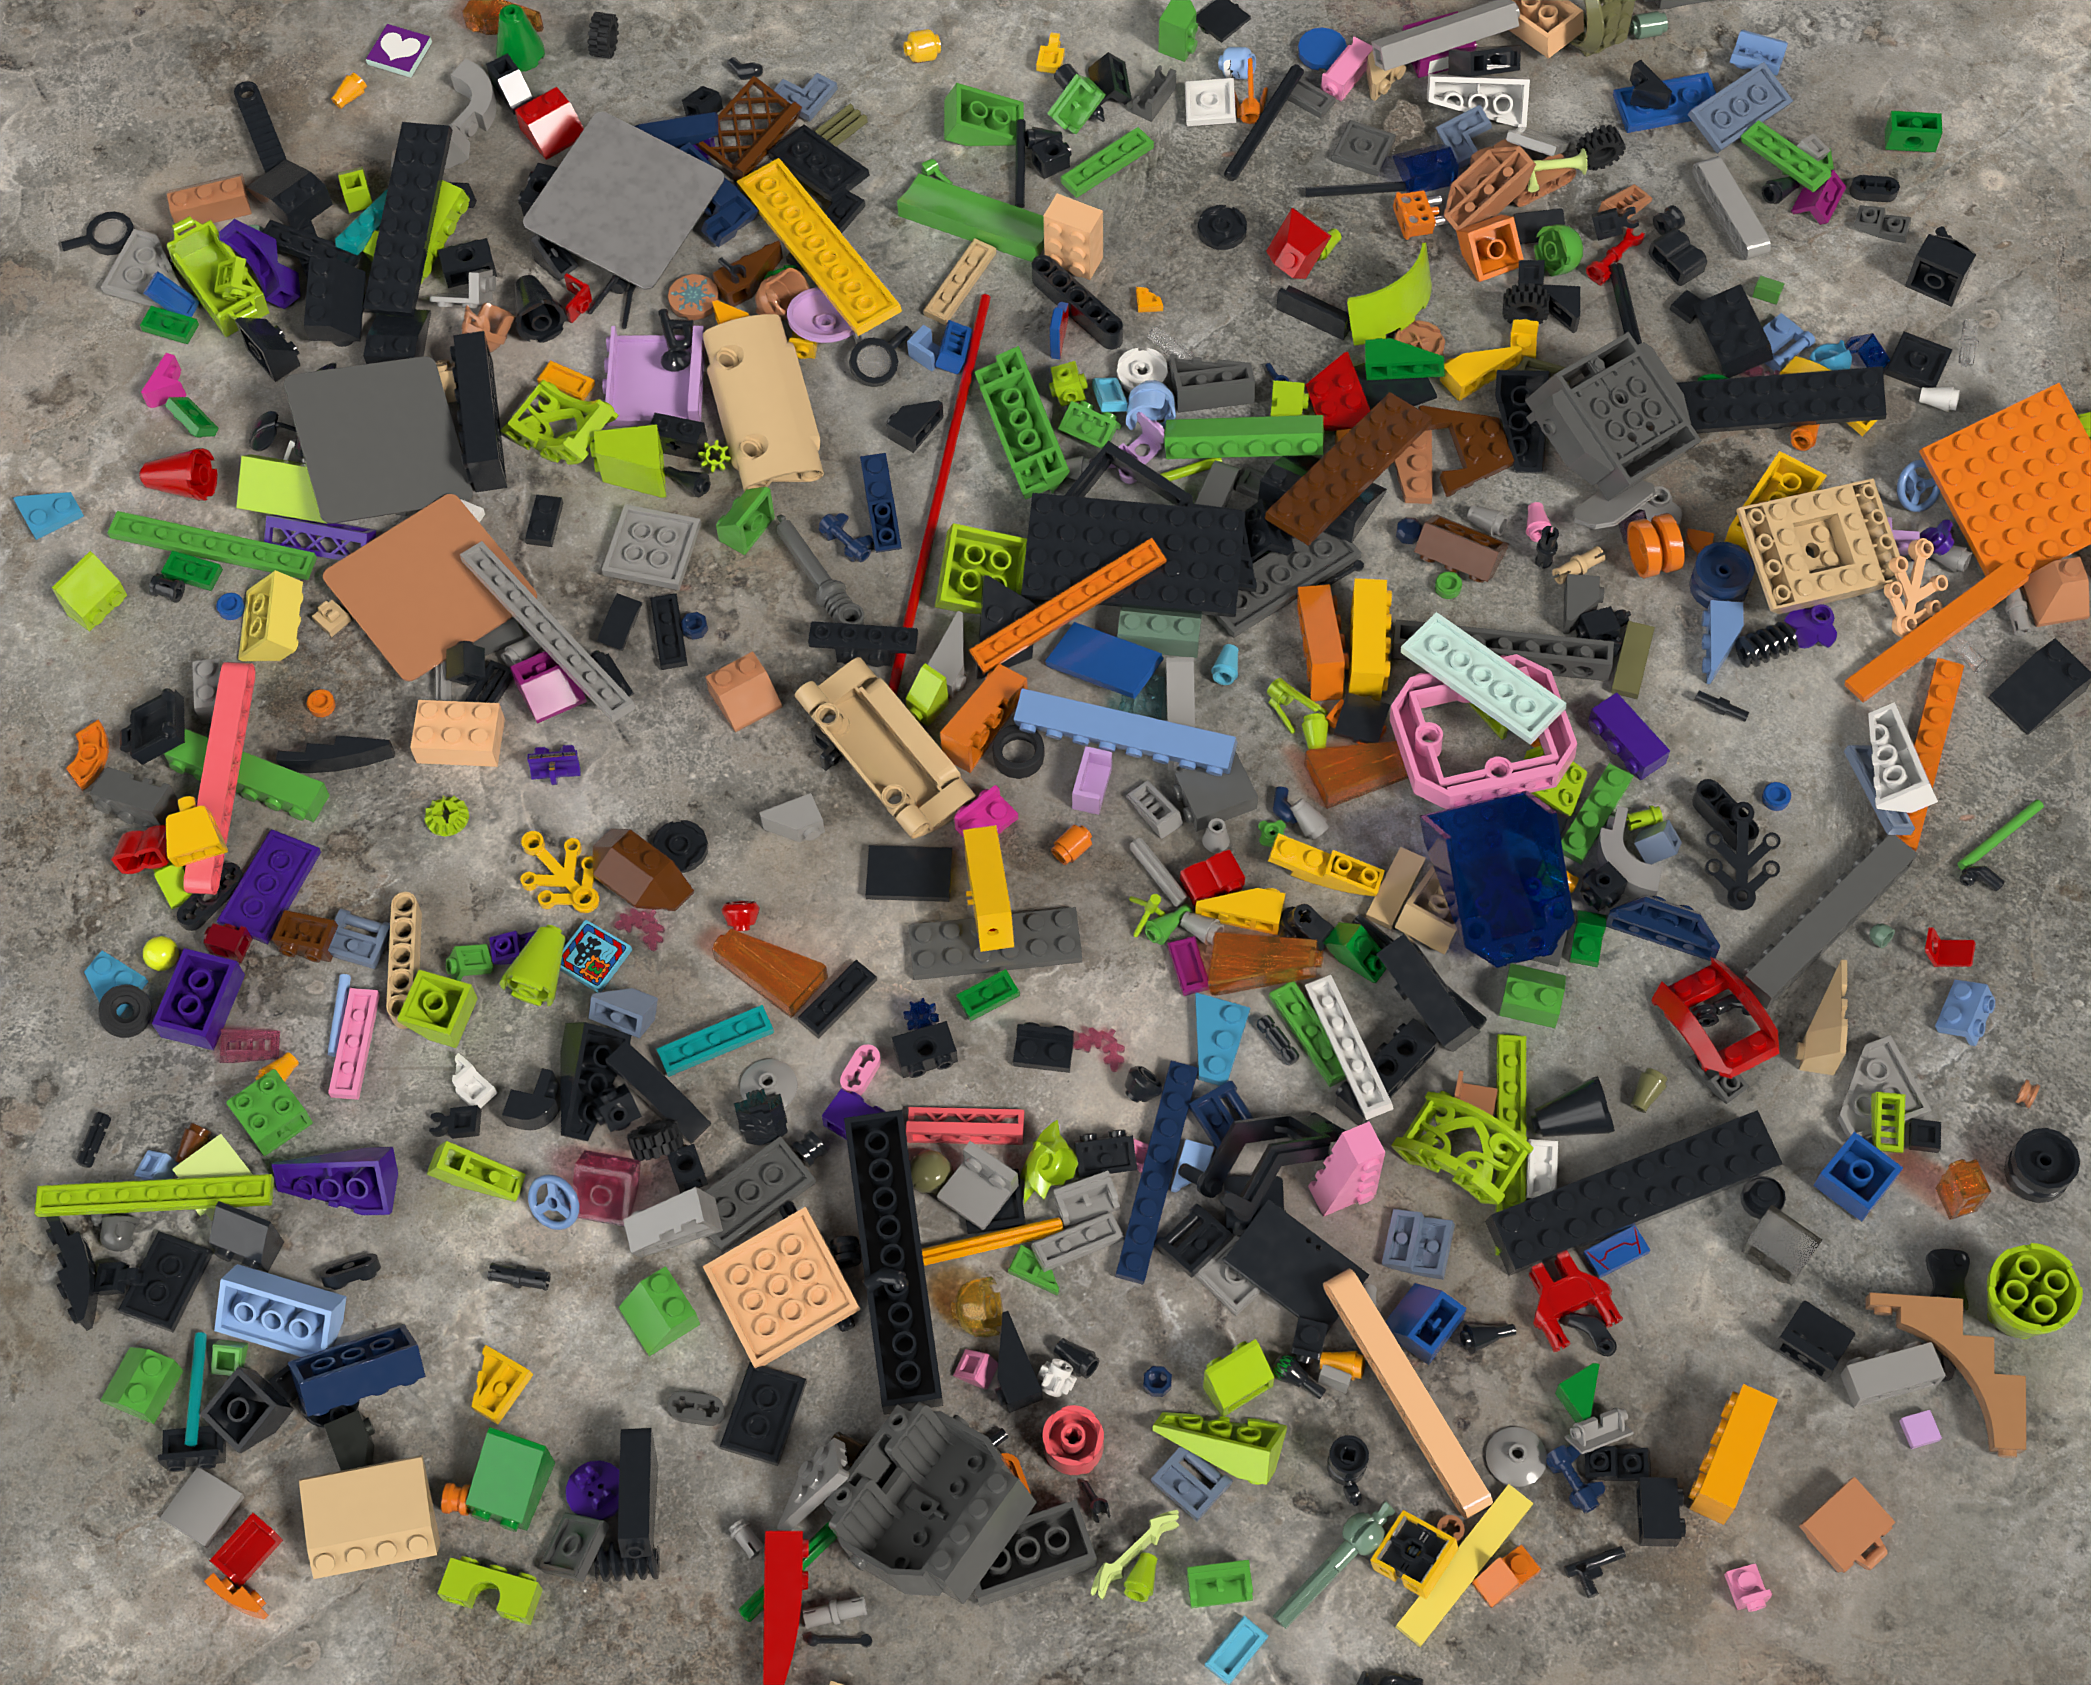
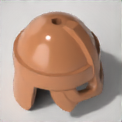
M787 268L776 275L764 279L756 293L757 308L755 312L758 315L775 314L780 316L781 321L787 320V309L792 299L801 292L810 289L804 276L794 268Z
M483 303L478 315H475L470 310V307L466 305L461 327L462 334L484 331L490 352H493L501 344L505 343L515 315L490 303Z

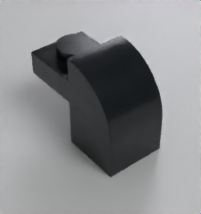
M541 1069L533 1094L510 1090L502 1113L506 1126L531 1131L541 1129L555 1119L559 1112L555 1100L559 1090V1082H557L553 1070Z

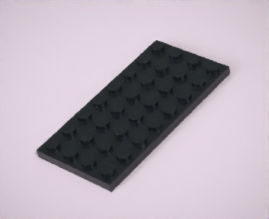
M1032 493L1021 596L1030 599L1051 600L1150 538H1153L1167 559L1166 563L1097 605L1236 617L1245 512Z

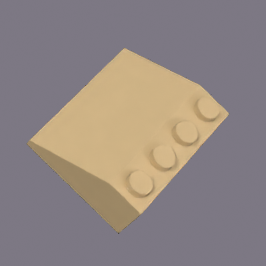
M423 1455L299 1479L306 1545L313 1579L438 1554L440 1537Z

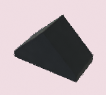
M537 234L529 239L534 261L557 281H561L566 273L570 274L578 267V264L568 250Z
M1542 285L1541 290L1545 288L1550 296L1549 313L1574 334L1577 331L1580 320V286Z

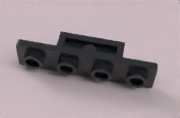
M812 621L808 645L813 648L835 649L837 662L845 665L853 659L860 657L866 664L873 667L890 666L891 653H916L918 629Z

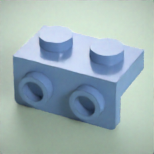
M1741 30L1729 63L1735 64L1740 69H1754L1764 62L1773 75L1777 76L1788 43Z
M1954 980L1935 1025L1938 1033L1966 1037L1969 1045L1976 1046L1979 1038L1985 1033V1023L1989 1013H1992L1995 1008V998L1988 985Z

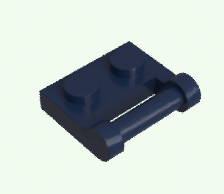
M1228 1081L1189 1103V1109L1216 1149H1218L1231 1124L1235 1121L1221 1101L1222 1098L1229 1100L1242 1120L1254 1118L1236 1092L1238 1088L1233 1081Z

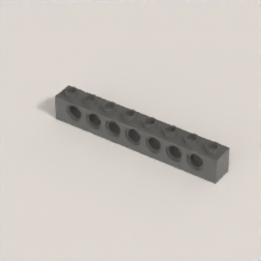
M1396 619L1391 659L1412 661L1401 653V646L1426 622ZM1457 626L1497 655L1510 656L1517 654L1551 670L1553 676L1608 681L1613 665V641Z

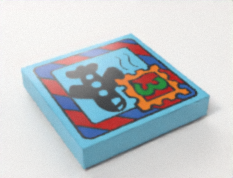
M585 919L563 949L560 971L600 993L631 953L632 947Z

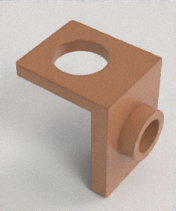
M1459 1070L1455 1098L1472 1104L1493 1116L1497 1088L1463 1083L1464 1071Z

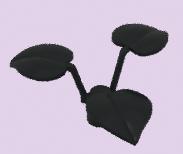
M330 363L316 371L335 369L337 364ZM268 411L262 414L254 423L250 433L249 447L254 451H263L273 443L277 435V428H285L297 432L296 427L277 422L278 413ZM297 437L294 451L296 455L304 458L300 441Z

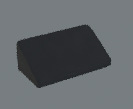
M1562 208L1522 212L1513 215L1520 244L1539 243L1540 237L1536 236L1543 227L1555 224L1565 225Z

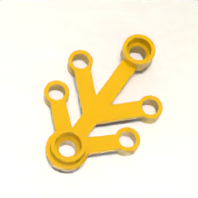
M529 831L523 835L521 844L525 853L537 856L554 875L525 872L520 878L522 887L527 891H532L537 886L566 887L571 893L553 894L549 890L541 891L538 894V902L543 909H551L554 905H573L574 909L580 913L594 911L599 905L600 898L598 892L593 889V868H586L587 864L593 863V856H587L581 862L584 872L582 885L580 886L574 880L577 856L582 852L580 841L576 838H570L564 843L566 856L563 868L545 849L543 836L539 832ZM534 843L539 844L535 848H530V846ZM571 845H577L575 850L568 849ZM529 878L534 879V881L531 884L525 883V881ZM551 897L549 902H542L543 898ZM585 898L591 899L588 903H581Z

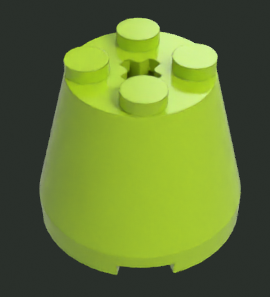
M2030 1243L2029 1245L2008 1248L1996 1259L1988 1274V1320L2002 1333L2020 1339H2029L2033 1336L2055 1332L2063 1328L2078 1312L2083 1296V1288L2080 1287L2078 1277L2072 1268L2073 1264L2062 1253L2043 1244Z

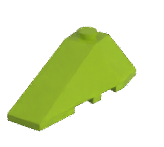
M1162 1412L1153 1424V1431L1236 1478L1247 1480L1255 1485H1267L1276 1471L1287 1425L1248 1418L1247 1424L1232 1423L1230 1418L1225 1416H1219V1419L1205 1421L1202 1416L1197 1414Z

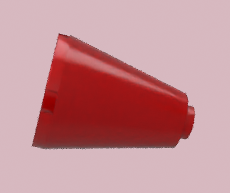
M196 448L146 462L140 469L139 476L146 488L198 501H206L208 496H213L215 493L218 473L217 469H212L211 461L215 460L209 450Z

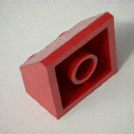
M557 86L515 110L520 130L545 160L574 145L584 130L570 101Z

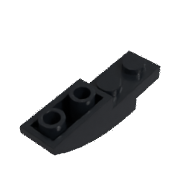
M60 1216L46 1217L50 1228L46 1229V1233L53 1245L58 1244L61 1252L57 1254V1257L64 1268L57 1272L61 1281L57 1284V1288L64 1300L69 1299L72 1307L67 1310L74 1324L80 1323L88 1331L93 1328L98 1294L94 1293L97 1274L92 1252L83 1235L79 1231L70 1234L65 1221Z

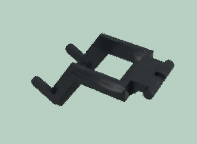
M1316 1112L1311 1113L1310 1116L1297 1117L1292 1113L1233 1121L1205 1172L1188 1163H1184L1179 1167L1178 1174L1182 1178L1196 1184L1199 1193L1205 1197L1214 1198L1221 1193L1223 1183L1245 1144L1290 1138V1141L1268 1144L1240 1196L1228 1190L1221 1193L1220 1203L1232 1209V1214L1236 1218L1248 1222L1253 1218L1281 1166L1325 1160L1330 1155L1331 1142H1337L1340 1135L1346 1130Z

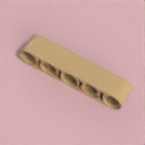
M410 892L398 893L394 896L391 903L386 1007L392 1022L400 1029H407L408 1027L397 1021L399 1015L396 1014L402 1009L417 972L420 970L422 912L415 896ZM405 907H412L410 910L402 912ZM404 932H411L406 937H400ZM410 957L408 961L399 963L402 958ZM402 983H409L405 988L398 989Z

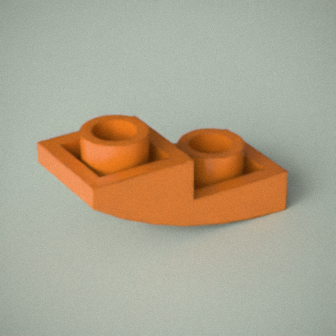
M214 1573L204 1580L221 1599L240 1612L263 1620L269 1616L262 1608L267 1603L255 1589L251 1593L243 1586L237 1589L226 1576L221 1580Z

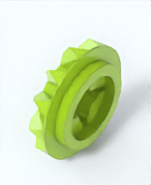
M442 795L441 799L432 800L429 808H425V823L428 829L438 836L447 837L459 833L465 828L469 820V810L466 804L455 795L453 797ZM445 808L452 813L449 815V823H446L442 816Z

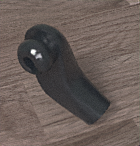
M1570 1312L1567 1327L1587 1333L1602 1356H1612L1616 1352V1341L1599 1318Z

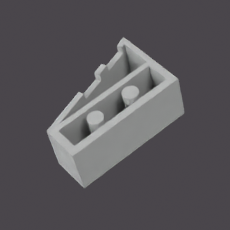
M697 1187L648 1209L635 1211L632 1213V1216L623 1219L631 1253L640 1258L723 1231L715 1197Z

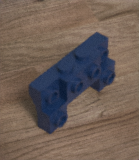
M690 142L679 149L713 166ZM724 177L723 184L704 211L710 218L704 221L701 231L719 248L734 238L739 229L755 220L759 210L735 185L731 184Z

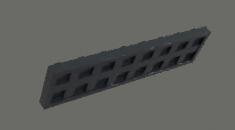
M402 122L363 309L366 313L410 317L415 315L453 131L449 125Z
M1883 366L1677 383L1684 394L1690 422L1697 434L1883 420L1887 416Z

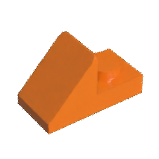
M1521 1544L1504 1558L1499 1557L1472 1584L1488 1605L1493 1608L1540 1573L1541 1568Z

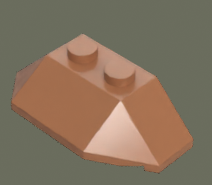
M1521 146L1488 149L1451 184L1447 207L1443 216L1455 230L1497 216L1526 189L1536 166L1535 162Z

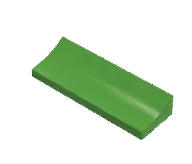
M918 173L909 189L897 200L899 217L969 241H973L975 238L995 247L998 251L1030 262L1039 256L1044 248V217L1042 215Z

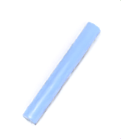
M341 974L339 977L327 1053L332 1057H336L348 1000L351 976L347 974Z

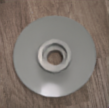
M765 1059L752 1064L744 1072L740 1082V1092L743 1100L747 1099L746 1093L764 1089L766 1097L781 1094L784 1109L792 1103L798 1088L794 1071L786 1063L775 1059ZM766 1079L773 1080V1083L769 1086H766L763 1084V1081Z
M1520 1427L1502 1429L1490 1439L1486 1448L1485 1458L1490 1473L1496 1480L1506 1486L1508 1484L1515 1488L1529 1486L1535 1483L1545 1470L1547 1463L1545 1447L1542 1441L1527 1429ZM1520 1450L1523 1457L1520 1459L1515 1458L1512 1455V1451Z

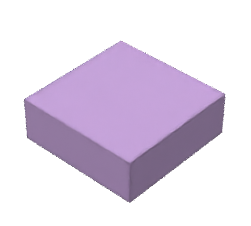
M1930 1410L1903 1417L1899 1421L1911 1449L1932 1444L1942 1439Z

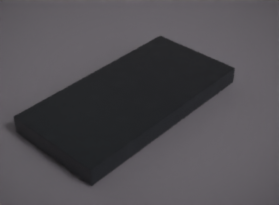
M805 124L767 151L771 160L774 161L779 158L796 178L831 203H835L870 176L869 169Z

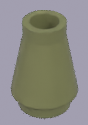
M1647 1068L1645 1073L1642 1072L1640 1074L1630 1105L1639 1112L1646 1113L1651 1104L1667 1088L1665 1084L1668 1080L1667 1077L1657 1070Z

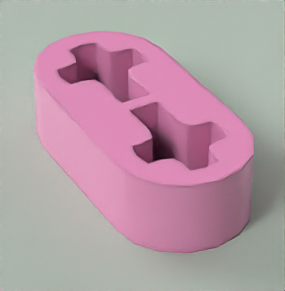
M867 1044L860 1046L855 1051L840 1078L843 1090L848 1093L853 1091L859 1095L866 1091L881 1064L880 1053L876 1047ZM869 1054H871V1055H872V1058H873V1062H872V1061H868V1062L865 1064L864 1068H862V1066H863L862 1056H863V1057H868ZM857 1074H859V1086L854 1084L852 1088L849 1087L848 1080L853 1081Z

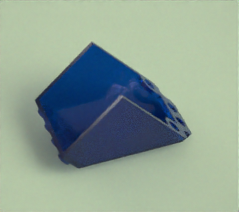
M1526 790L1419 816L1426 849L1463 946L1496 968L1507 966L1510 963L1516 964L1532 960L1539 956L1552 955L1558 947L1557 943L1564 932L1568 931L1575 922L1557 813Z

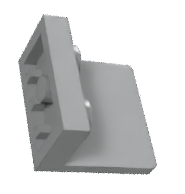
M970 1141L963 1149V1163L938 1193L937 1198L968 1221L984 1230L1018 1187V1173Z

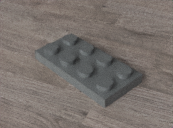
M781 1136L705 1191L715 1197L723 1231L709 1235V1237L721 1252L779 1211V1207L782 1204L794 1200L816 1183L814 1176Z

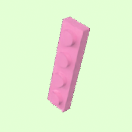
M350 988L328 1092L331 1098L359 1100L380 998L378 990Z

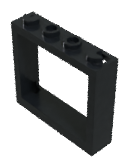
M1110 441L1104 445L1064 495L1085 497L1107 468L1113 464L1175 506L1187 507L1188 503L1194 504L1191 494Z

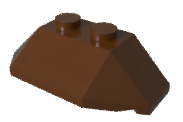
M610 829L592 846L594 878L634 908L676 911L694 894V889L674 862L631 829Z

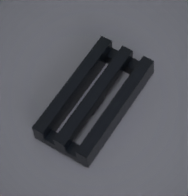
M491 660L485 668V679L475 684L464 702H476L495 669H498L478 701L482 703H498L514 678L511 668Z

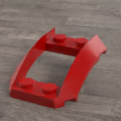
M1710 956L1711 965L1669 986L1661 981L1651 1001L1654 1006L1658 1005L1664 1011V1016L1680 1032L1697 1056L1704 1071L1709 1069L1719 1071V1076L1731 1079L1780 1054L1778 1030L1762 1004L1747 985L1725 963ZM1729 989L1747 1009L1760 1030L1717 1052L1712 1041L1689 1008Z

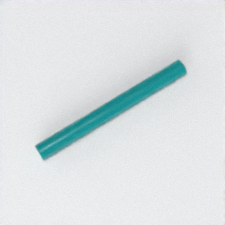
M198 1332L194 1336L185 1445L195 1446L198 1441L207 1334L203 1332Z

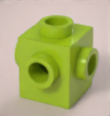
M1076 361L1051 367L1053 382H1050L1049 386L1053 398L1058 397L1061 407L1069 405L1071 401L1076 403L1086 400L1084 389L1088 388L1087 380L1084 373L1080 374Z

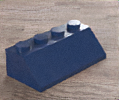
M405 1324L288 1362L297 1393L307 1416H320L328 1413L332 1408L341 1405H353L367 1396L383 1395L391 1388L400 1385L409 1386L416 1383L418 1379L426 1377L418 1344Z

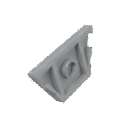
M833 1438L825 1447L821 1446L810 1461H804L799 1469L797 1482L777 1529L791 1531L849 1478V1472L842 1468V1466L845 1467L847 1464L844 1442Z

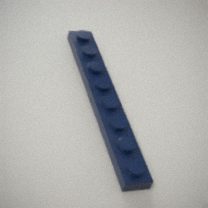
M1170 1061L1115 1273L1116 1278L1141 1285L1145 1282L1198 1072L1197 1067Z

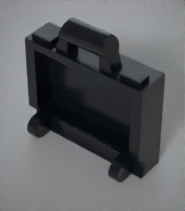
M165 688L162 690L161 695L131 710V724L120 731V750L130 752V756L143 765L185 743L184 697L176 689L173 691L170 688Z

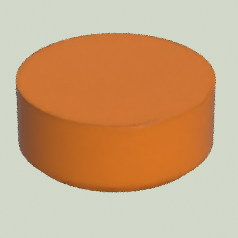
M324 689L313 691L308 696L306 702L310 713L315 717L330 715L336 706L333 695Z

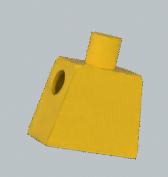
M194 797L180 798L178 800L180 812L168 815L166 818L168 859L178 868L227 853V846L213 814L204 805L196 807Z

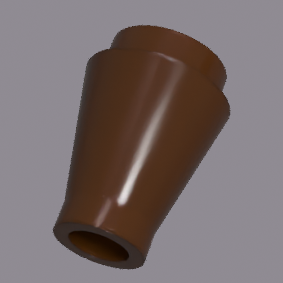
M191 1123L188 1129H184L174 1161L181 1163L209 1143L212 1132Z

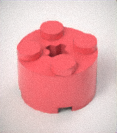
M1070 1405L1052 1414L1045 1422L1042 1437L1043 1451L1048 1464L1055 1470L1067 1475H1080L1091 1472L1100 1461L1104 1449V1431L1095 1415L1085 1407ZM1072 1437L1078 1438V1441H1076L1075 1444L1069 1443Z

